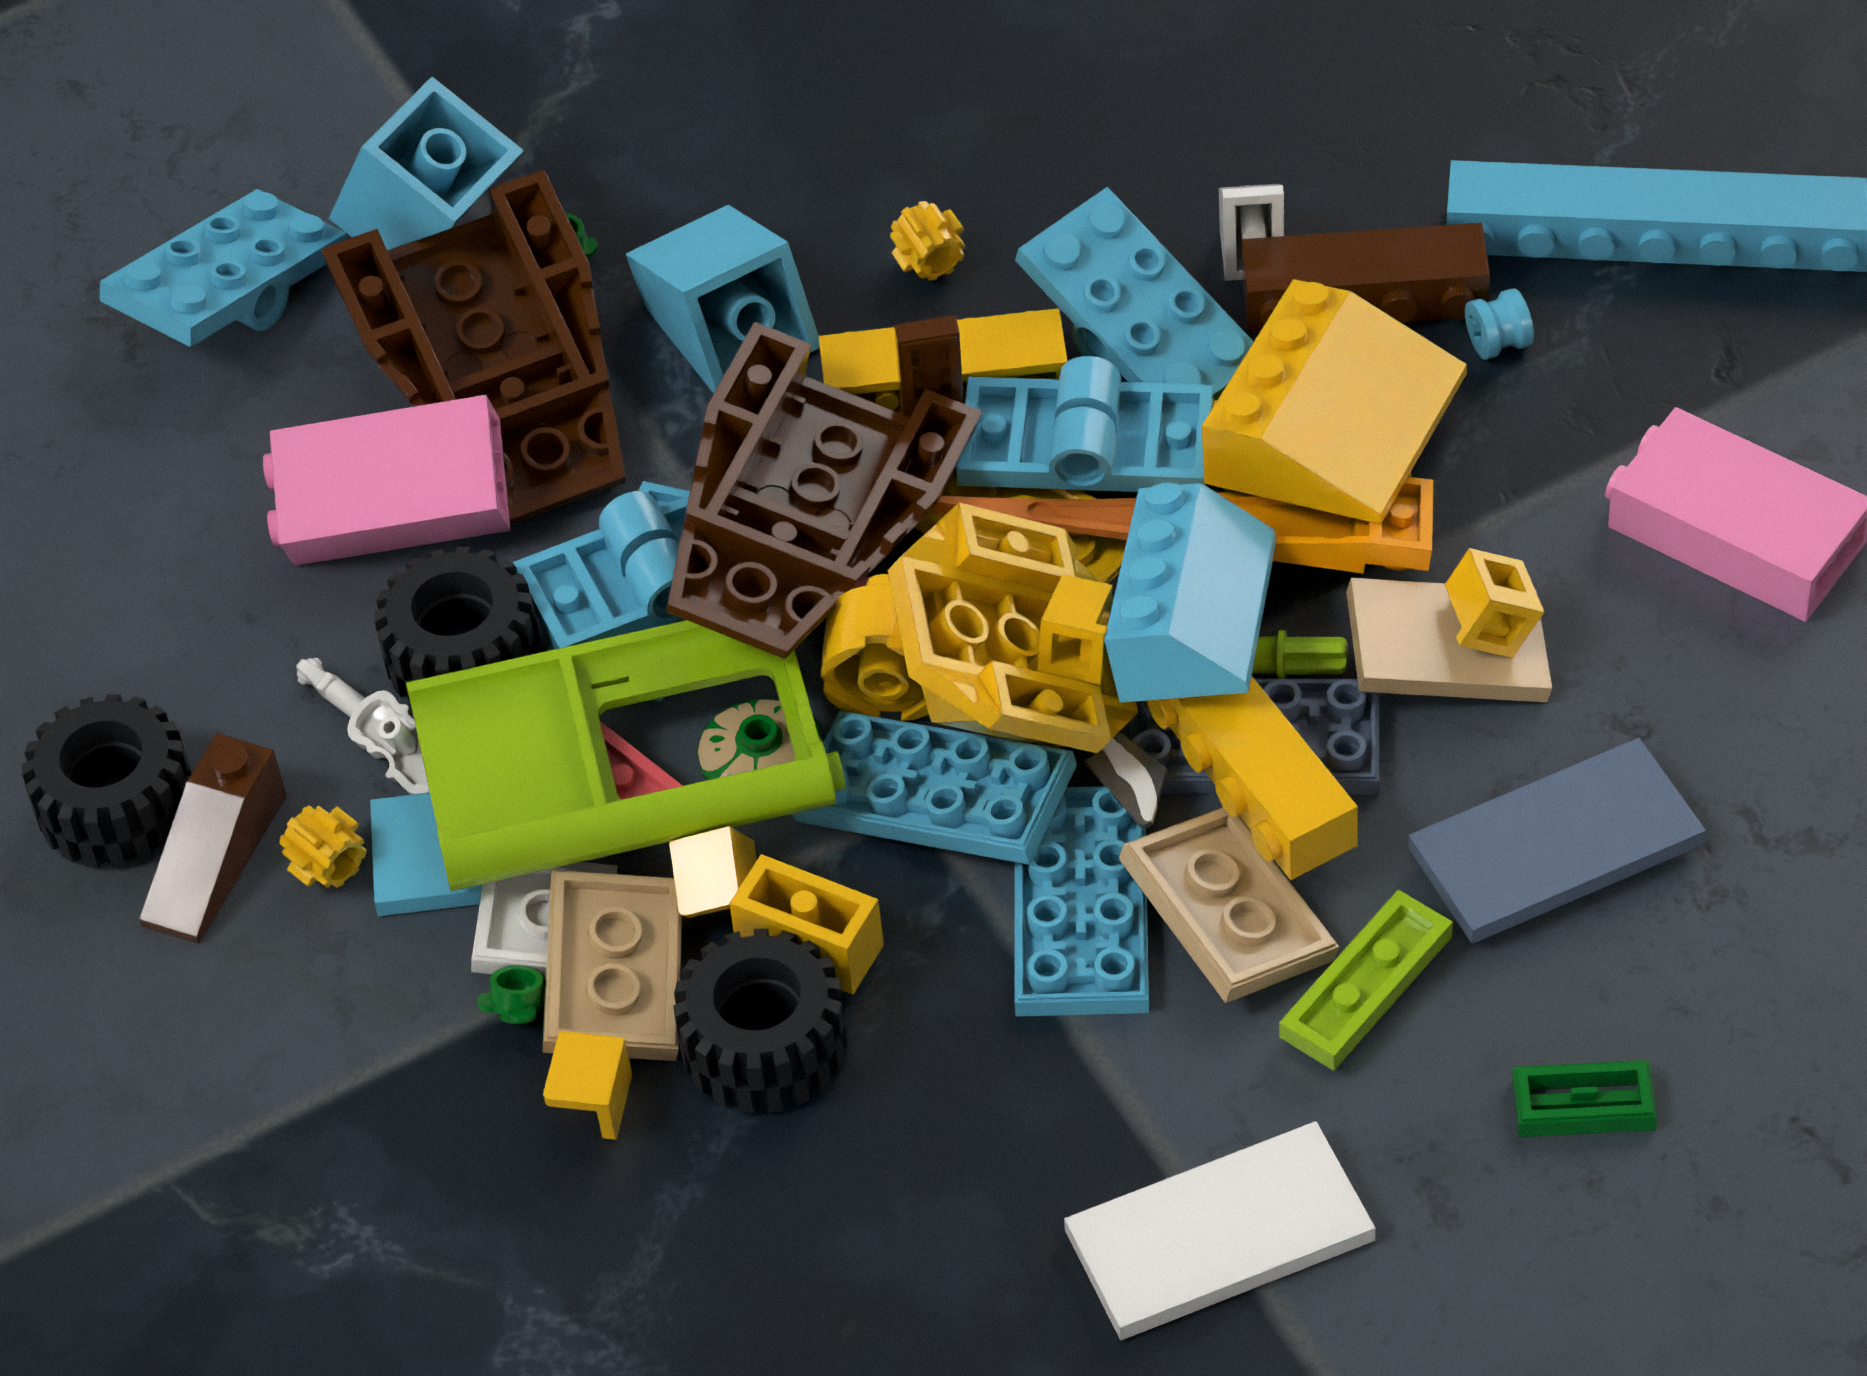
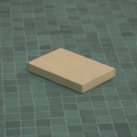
M1351 578L1346 594L1359 692L1530 702L1548 701L1552 691V683L1541 618L1513 658L1459 646L1456 636L1462 627L1444 583Z
M1223 807L1123 844L1119 860L1225 1003L1335 960L1339 945L1275 861L1267 862L1260 855L1252 840L1251 830L1239 815L1232 817Z
M551 870L542 1053H553L559 1031L624 1037L629 1058L676 1061L679 1037L673 1005L676 1004L674 997L676 983L680 981L682 915L678 910L674 878Z

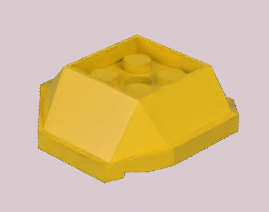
M959 502L888 569L908 677L921 685L931 722L1024 743L1053 748L1071 747L1098 753L1138 713L1136 701L1119 702L1107 651L1104 678L1101 685L1037 671L1041 619L1062 574L1098 582L1097 578L1076 558L1079 550L1066 529Z

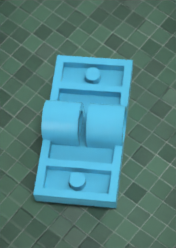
M1108 187L1018 248L1015 261L1073 322V338L1081 355L1099 357L1111 362L1117 367L1127 382L1213 385L1214 400H1218L1254 343Z
M256 189L100 281V301L189 347L194 346L235 320L256 331H265L272 327L282 315L287 304L289 287L326 265L321 248L346 240L347 233L322 221L315 215L307 214L277 199L270 193Z
M1081 356L1066 362L1060 370L1059 380L993 377L968 378L965 404L981 410L982 415L957 464L958 486L1138 492L1139 488H1149L1166 482L1178 485L1202 483L1206 486L1204 484L1202 424L1213 408V385L1121 382L1120 372L1115 365L1105 359L1094 356Z
M633 491L625 493L612 500L604 508L599 518L598 530L513 562L517 575L523 574L528 583L535 614L554 649L663 626L683 619L666 612L689 495L659 506L655 498L647 492Z

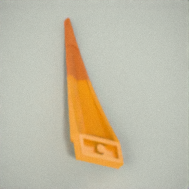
M1407 477L1381 524L1238 491L1218 493L1275 529L1277 541L1273 561L1364 574L1365 563L1382 565L1385 568L1397 571L1407 569L1429 571L1433 533L1432 479ZM941 496L930 512L946 515L960 502L1063 528L1071 533L1127 540L1136 498L1015 499Z

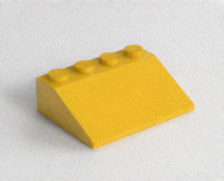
M1293 279L1202 424L1204 484L1381 524L1465 378L1467 364L1351 291L1324 286L1317 282Z

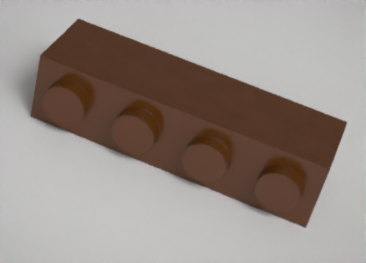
M1482 223L1242 239V279L1248 333L1260 332L1293 279L1317 282L1324 286L1351 291L1400 323L1464 319L1467 302L1476 299H1483L1489 302L1490 273Z

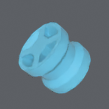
M1516 288L1501 291L1498 298L1490 302H1486L1483 299L1467 302L1465 306L1466 326L1472 344L1482 359L1488 360L1497 357L1501 349L1508 346L1522 349L1531 346L1534 342L1531 315L1524 298Z

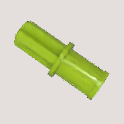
M1279 630L1278 636L1258 637L1252 675H1277L1278 679H1287V675H1341L1346 672L1349 662L1347 640L1343 637H1287L1286 630Z

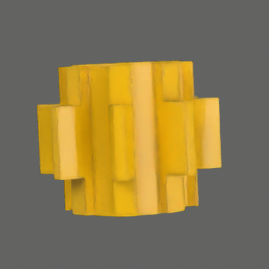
M927 201L919 202L917 206L911 208L907 206L901 211L902 215L898 220L893 221L891 225L893 232L890 233V238L897 246L891 252L905 273L914 268L920 278L927 277L929 281L937 280V276L945 273L949 275L954 271L953 267L958 261H962L965 255L962 250L965 249L966 245L959 237V234L964 230L963 226L951 209L941 213L934 203L928 204Z
M309 805L302 808L300 814L295 818L291 817L286 824L288 827L284 835L280 836L279 844L284 847L282 854L291 861L287 870L306 886H312L317 880L327 888L331 884L338 888L344 885V881L352 875L355 876L360 868L358 867L361 860L366 857L367 849L362 846L365 841L355 833L359 823L338 806L328 813L319 805L316 809Z

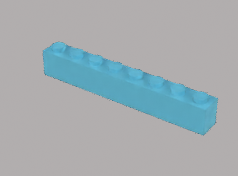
M1451 160L1447 225L1482 223L1487 255L1867 272V178Z

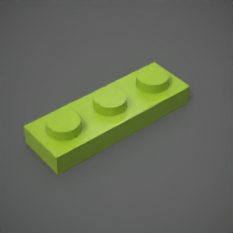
M1398 889L1279 1022V1038L1335 1071L1452 938L1453 922Z

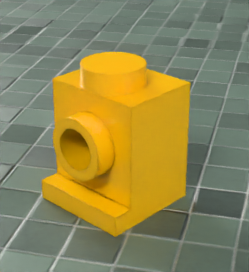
M1469 548L1445 583V588L1462 627L1456 636L1459 646L1513 658L1544 614V609L1522 560Z
M1062 574L1041 619L1037 671L1101 685L1104 678L1107 651L1104 639L1113 604V585Z

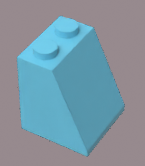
M431 77L361 147L328 219L351 237L378 229L387 251L451 229L521 157L524 150L434 77Z
M726 205L626 253L643 306L713 394L754 322L810 343V352L820 348L819 335L789 243L730 205Z

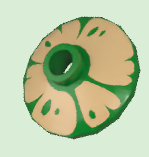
M758 698L739 702L715 715L701 733L697 750L702 776L706 781L795 760L779 700ZM814 720L819 740L823 743L820 727Z

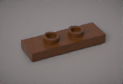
M956 315L894 324L901 414L908 417L912 415L925 389L964 404L960 333Z

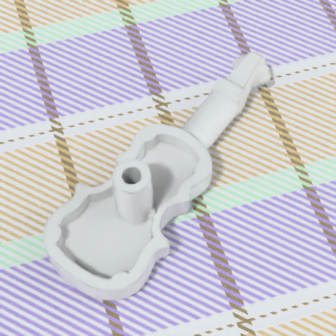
M318 658L301 659L296 665L297 681L302 685H313L324 699L350 717L347 728L348 736L359 747L367 750L375 759H388L389 769L385 776L392 783H399L410 795L430 793L412 710L406 704H401L393 694L385 690L377 691L365 698L338 676L324 671L322 662Z

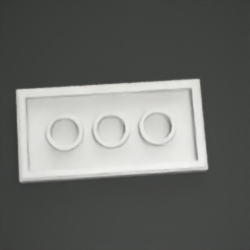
M1317 1121L1064 1218L1065 1232L1120 1341L1375 1241L1376 1229Z

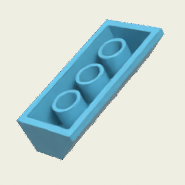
M1166 482L1149 488L1138 489L1108 621V629L1104 639L1120 703L1248 693L1277 541L1275 529L1202 483L1178 485Z

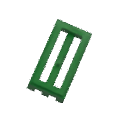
M1649 1060L1512 1067V1087L1515 1093L1514 1105L1515 1113L1517 1114L1518 1137L1656 1130L1657 1113ZM1638 1085V1089L1598 1091L1597 1088ZM1572 1088L1570 1093L1530 1095L1529 1092L1531 1090Z

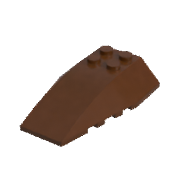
M544 169L489 188L490 215L387 251L378 229L321 248L322 256L365 350L413 407L487 395L500 418L511 525L626 483L589 261Z
M754 322L706 408L666 612L786 659L837 607V598L843 593L854 589L935 507L981 419L982 411L928 389L924 390L910 417L806 377L805 373L811 344Z

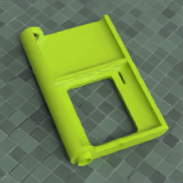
M688 620L406 682L450 891L668 843L672 840L728 826L734 828L835 805V791L846 789L838 752L826 753L822 741L820 742L795 650L786 659H783ZM765 675L773 679L795 756L794 761L623 800L618 797L599 720L604 711Z

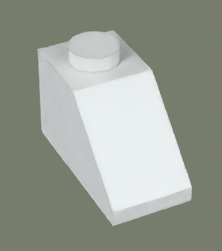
M1267 184L1219 188L1220 237L1225 281L1243 280L1242 239L1284 236L1283 185Z

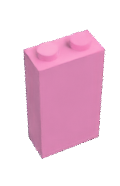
M487 395L270 431L271 453L264 454L263 470L268 488L275 492L276 510L268 511V529L274 547L280 546L294 566L511 531L500 418Z
M1677 407L1673 409L1660 427L1652 425L1647 430L1641 440L1635 458L1628 466L1620 465L1612 474L1606 487L1605 497L1610 500L1609 528L1804 622H1807L1867 543L1866 495Z

